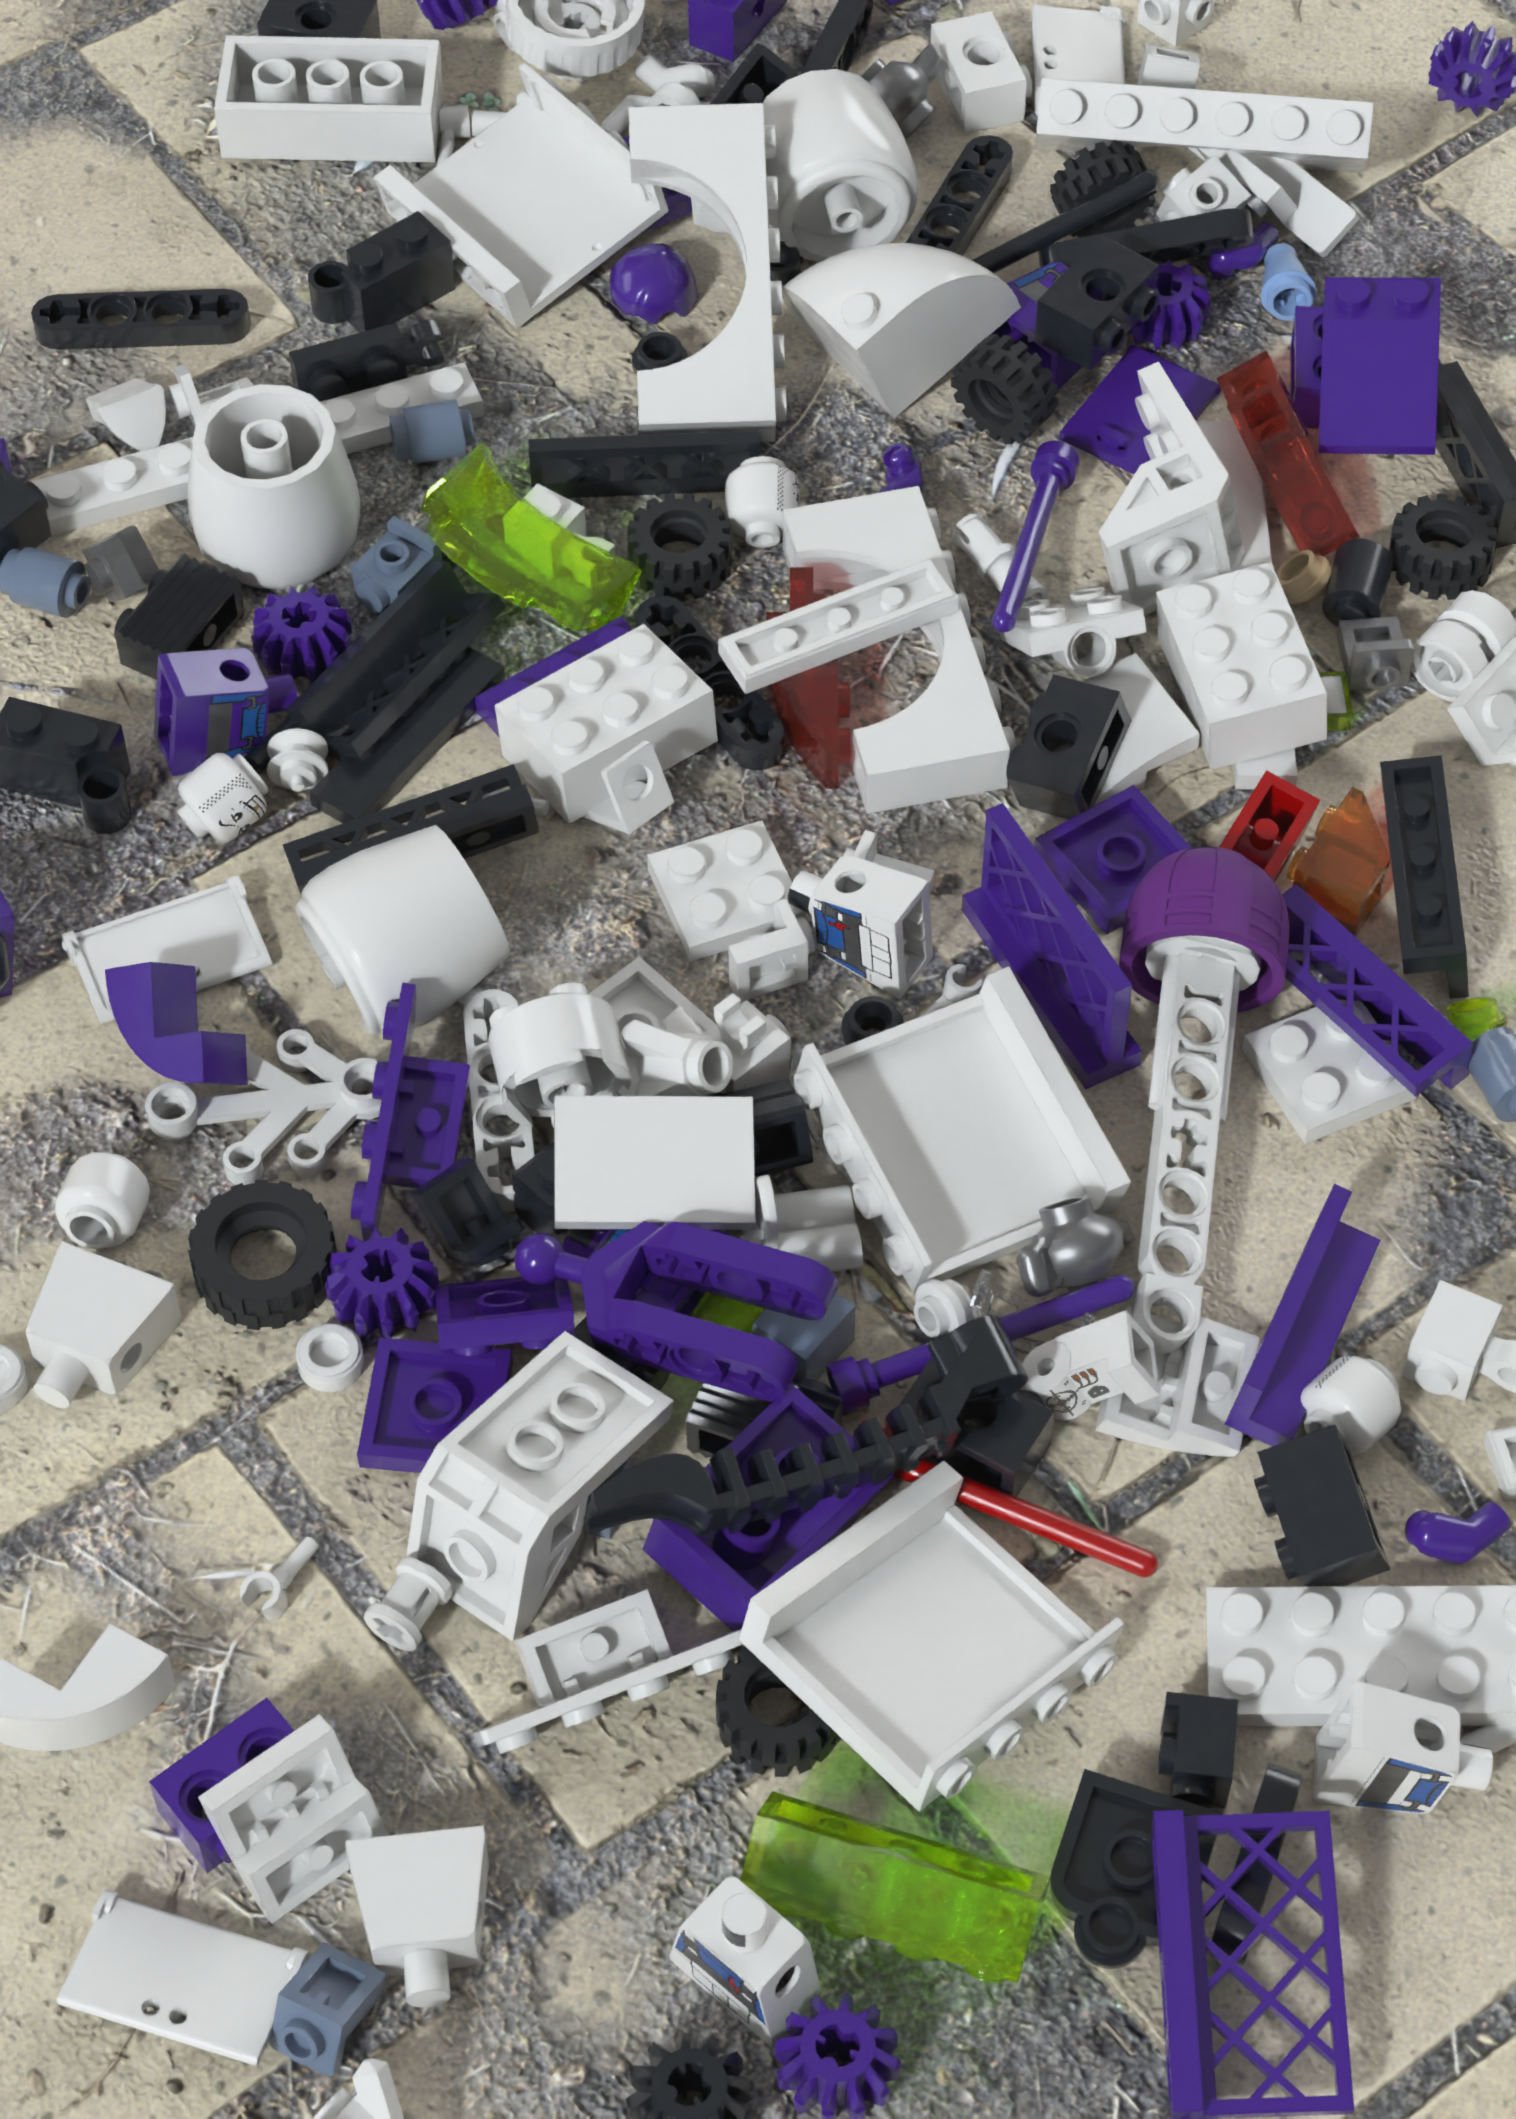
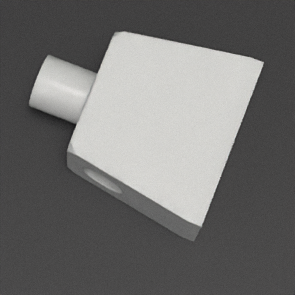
M62 1241L56 1251L26 1329V1337L33 1360L41 1368H44L33 1387L35 1393L42 1400L55 1407L68 1408L82 1384L111 1395L122 1392L175 1330L182 1319L174 1283Z
M484 1825L345 1840L352 1881L374 1967L387 1973V1976L404 1974L407 2004L426 2008L446 2003L450 2000L448 1969L470 1967L479 1963L489 1871Z

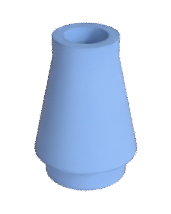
M1276 244L1270 247L1264 256L1265 269L1261 289V302L1263 307L1277 319L1290 321L1294 320L1295 306L1312 305L1316 296V287L1297 258L1295 249L1288 244Z

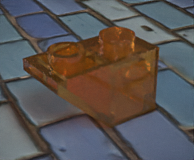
M1352 787L1339 807L1332 804L1327 807L1315 832V838L1317 839L1310 849L1305 846H1301L1290 863L1286 878L1292 881L1293 885L1297 884L1356 937L1383 897L1390 856L1364 792Z

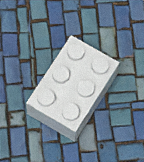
M1271 562L1156 592L1158 639L1192 724L1200 733L1199 742L1211 770L1327 740V692Z
M645 624L494 705L502 756L511 765H515L516 770L545 800L549 801V804L568 824L587 815L588 809L610 797L601 771L642 741L652 742L663 771L718 741L713 690ZM636 765L628 771L624 779V788L637 780L643 783L648 780L647 771L643 765Z

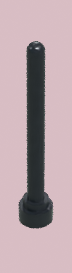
M1143 171L972 261L994 274L1155 191L1159 185V177L1154 171Z

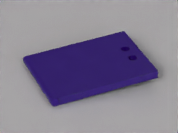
M1131 345L1125 355L1061 429L1059 440L1135 474L1141 464L1151 460L1144 444V437L1151 434V432L1145 427L1135 403V398L1142 395L1137 371L1159 362L1195 421L1213 399L1221 393L1222 385L1135 345Z

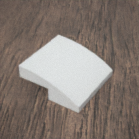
M1136 653L1113 663L1104 673L1082 681L1120 691L1131 718L1129 728L1095 805L1132 785H1135L1138 790L1144 788L1148 771L1198 749L1200 733ZM1074 743L1064 744L1057 748L1055 752L1066 751Z
M1126 1306L1123 1311L1126 1310L1132 1317L1133 1308ZM1150 1314L1154 1325L1161 1331L1166 1333L1180 1332V1324ZM1200 1316L1197 1329L1178 1350L1170 1353L1155 1351L1160 1396L1134 1404L1126 1393L1102 1400L1095 1431L1131 1442L1174 1451L1209 1456L1235 1457L1240 1452L1243 1433L1225 1425V1422L1258 1351L1260 1337Z
M320 1714L198 1797L231 1861L261 1911L272 1924L350 1869L345 1840L389 1836L370 1792L355 1778L334 1729Z

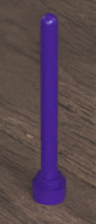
M1047 441L1041 444L1035 452L1030 473L1036 488L992 618L993 626L999 632H1009L1014 628L1059 492L1069 488L1075 480L1080 459L1076 450L1065 442Z
M1117 1275L999 1318L1012 1342L1127 1301L1133 1296L1135 1285L1130 1277ZM929 1343L870 1363L867 1358L855 1361L852 1356L827 1364L826 1373L831 1390L834 1392V1395L843 1398V1416L870 1407L869 1400L880 1396V1388L919 1375L932 1357L927 1348Z

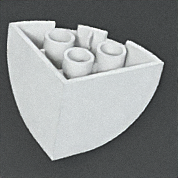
M911 243L865 246L837 254L811 266L782 287V299L794 321L894 419L960 362L982 340L992 334L1021 308L1012 289L988 269L954 252Z

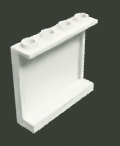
M1010 967L988 974L980 993L821 1056L814 1043L804 1046L796 1074L794 1075L796 1093L807 1110L814 1109L824 1128L823 1139L828 1154L837 1165L843 1164L854 1183L852 1191L860 1213L865 1219L874 1220L883 1237L882 1248L890 1269L897 1276L903 1274L912 1293H916L917 1288L929 1280L944 1281L1023 1248L1043 1228L1039 1209L1063 1200L1090 1196L1094 1213L1104 1215L1119 1207L1131 1183Z
M945 1461L938 1464L753 1596L750 1600L738 1639L919 1812L941 1794L946 1799H951L960 1793L975 1775L977 1766L990 1756L995 1761H999L1007 1756L1020 1742L1025 1729L1037 1719L1043 1724L1054 1719L1067 1705L1072 1692L1084 1682L1089 1687H1094L1100 1683L1113 1669L1118 1660V1655L1114 1652V1648L1125 1625L1123 1621L1116 1617L1096 1633L955 1505V1501L964 1478Z

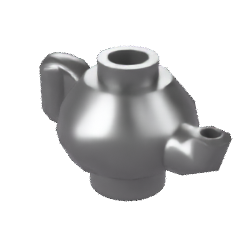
M933 44L926 46L912 63L892 60L886 65L878 58L861 76L875 87L901 129L905 139L914 133L936 109L926 98L929 84L936 77L941 62V57Z
M1090 1196L1063 1200L1039 1209L1043 1228L1037 1235L1031 1238L1027 1245L1019 1250L1016 1258L1025 1291L1029 1295L1039 1298L1050 1294L1058 1288L1067 1287L1068 1291L1072 1292L1106 1280V1276L1112 1274L1124 1249L1123 1245L1135 1239L1128 1221L1094 1213Z

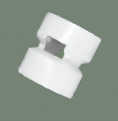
M1474 590L1462 592L1438 617L1437 622H1434L1414 643L1411 671L1418 682L1431 694L1442 700L1453 702L1501 649L1516 636V620L1499 600L1487 593Z

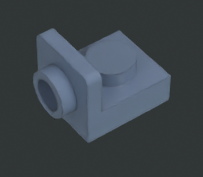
M323 1942L278 1993L270 2046L291 2060L303 2064L327 2077H332L341 2066L346 2038L383 1995L387 1973Z

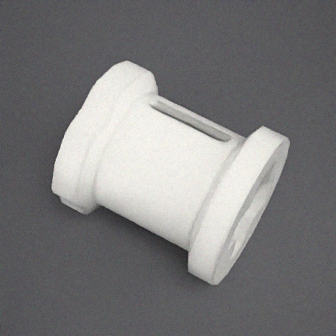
M405 1557L396 1567L397 1579L380 1603H373L367 1608L364 1613V1620L374 1634L383 1641L398 1649L413 1651L422 1641L420 1630L437 1605L448 1603L453 1595L450 1582L434 1567L416 1558Z

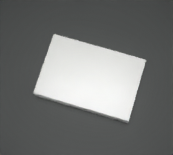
M555 1096V1229H632L646 1221L660 1226L668 1222H680L707 1230H754L753 1097Z

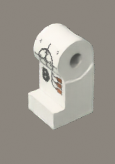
M1126 1310L1043 1343L1033 1349L1022 1363L1028 1376V1381L1023 1387L1040 1398L1046 1407L1055 1411L1054 1419L1062 1421L1074 1419L1083 1414L1093 1403L1122 1393H1126L1134 1404L1160 1396L1154 1342Z

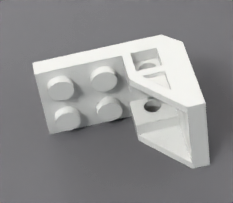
M1159 362L1137 371L1142 395L1135 398V403L1145 427L1151 432V434L1144 437V444L1151 460L1139 466L1098 532L1113 595H1121L1123 600L1143 608L1144 616L1157 610V591L1236 571L1244 554L1229 474Z
M564 1331L437 1444L417 1478L406 1557L416 1558L438 1570L451 1584L453 1595L450 1600L511 1641H514L530 1626L582 1532L588 1496L671 1418L674 1400Z

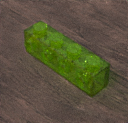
M772 1791L756 1814L740 1881L783 1917H791L798 1914L823 1922L826 1929L841 1937L859 1939L868 1936L893 1944L896 1951L911 1959L929 1961L938 1958L964 1966V1970L969 1975L985 1982L1000 1983L1008 1980L1018 1983L1031 1955L1051 1877Z

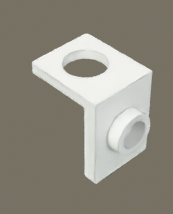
M642 741L601 771L610 797L588 809L587 815L583 816V818L631 834L674 803L652 742ZM636 765H643L648 775L647 784L637 780L624 788V779L628 771Z

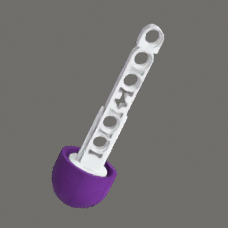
M1220 847L1188 848L1173 853L1156 863L1137 886L1126 909L1123 925L1119 967L1131 982L1133 991L1159 1005L1148 1107L1155 1111L1137 1267L1141 1280L1135 1286L1132 1318L1154 1342L1155 1351L1161 1353H1170L1178 1350L1195 1332L1200 1320L1203 1286L1195 1285L1194 1283L1205 1269L1219 1126L1226 1124L1236 1015L1238 1012L1260 1007L1275 998L1284 986L1286 975L1289 917L1285 900L1277 884L1265 870L1245 858L1242 854ZM1188 1017L1202 1021L1210 1031L1211 1040L1206 1043H1197L1190 1040L1181 1028V1019ZM1188 1073L1195 1076L1204 1086L1205 1097L1190 1099L1184 1096L1175 1084V1075ZM1177 1133L1187 1135V1145L1194 1148L1185 1159L1183 1168L1175 1167L1181 1160L1182 1152L1181 1141L1174 1138ZM1177 1187L1184 1190L1193 1202V1212L1187 1215L1173 1212L1163 1199V1189ZM1168 1245L1180 1250L1187 1260V1271L1181 1274L1167 1271L1160 1265L1157 1259V1247ZM1158 1304L1171 1307L1181 1320L1180 1332L1166 1333L1158 1329L1151 1319V1306Z

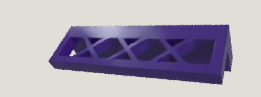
M1297 884L1282 894L1289 917V944L1285 978L1415 1097L1438 1079L1451 1090L1469 1076V1062L1473 1046L1471 1040ZM1295 960H1303L1302 966ZM1309 962L1333 984L1319 983L1309 974ZM1339 1000H1346V1006H1344ZM1354 1000L1363 1002L1377 1024H1365L1353 1014ZM1383 1040H1391L1390 1047ZM1398 1043L1423 1065L1421 1069L1416 1071L1398 1055Z
M1337 1184L1333 1185L1225 1422V1425L1270 1446L1294 1439L1306 1412L1301 1402L1302 1391L1325 1369L1381 1241L1340 1221L1352 1191Z

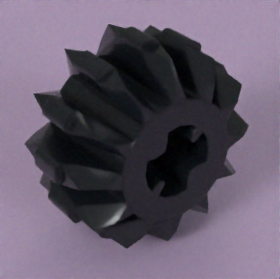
M681 2030L676 2035V2051L670 2053L662 2045L653 2042L648 2048V2059L651 2066L636 2065L632 2068L630 2083L637 2091L626 2099L627 2113L630 2117L636 2119H751V2112L744 2104L754 2098V2084L749 2078L739 2076L743 2070V2058L738 2051L718 2057L719 2039L713 2033L703 2041L700 2049L691 2048L690 2037ZM688 2090L700 2091L703 2093V2102L701 2103L698 2097L695 2096L694 2106L681 2105L678 2103V2094L686 2100Z

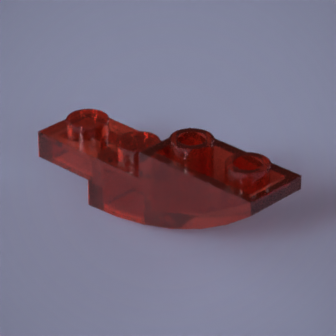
M1263 351L1216 378L1227 400V408L1298 549L1300 551L1311 550L1315 555L1326 556L1337 550L1342 543L1360 537L1326 464L1312 442L1277 366L1268 351Z
M790 567V611L825 598V591H813V567ZM766 612V621L788 612ZM837 658L770 684L772 699L778 717L784 726V731L790 743L808 770L826 789H838V766L850 765L851 757L850 728H839L838 718H850V682H838Z

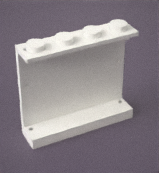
M523 63L518 68L528 97L417 182L412 184L391 165L373 177L388 214L397 222L417 211L426 217L451 241L454 273L516 329L669 211L661 186L631 184L630 149L624 139L614 130L607 133L598 125L595 117L584 104L578 102L574 105L565 97L560 86L549 75L541 77L526 63Z

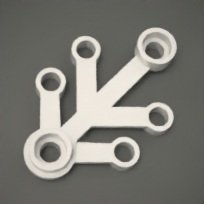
M291 1029L281 1034L276 1043L280 1065L285 1070L294 1073L309 1069L325 1080V1083L302 1084L253 1053L250 1045L246 1042L248 1081L262 1091L196 1099L194 1092L188 1086L176 1082L164 1083L154 1088L146 1098L145 1110L151 1130L159 1137L169 1141H179L188 1137L198 1125L264 1117L242 1141L231 1144L223 1153V1165L227 1179L235 1185L240 1183L247 1185L255 1183V1180L261 1178L264 1171L262 1159L308 1111L329 1109L309 1133L295 1136L287 1147L291 1170L301 1177H314L322 1173L328 1164L327 1150L356 1119L369 1120L379 1117L382 1100L373 1099L372 1093L358 1095L359 1092L364 1090L372 1091L377 1060L359 1058L345 1063L315 1044L312 1035L307 1031ZM293 1047H303L306 1049L303 1053L297 1055L287 1053ZM171 1115H182L176 1119H166ZM304 1151L318 1153L315 1157L308 1160L298 1158V1155ZM241 1159L253 1161L248 1167L237 1168L233 1166L235 1162Z

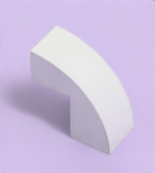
M109 1623L61 1690L1 1659L0 1743L31 1751H63L87 1747L125 1732L153 1713L176 1688L177 1685L168 1654Z

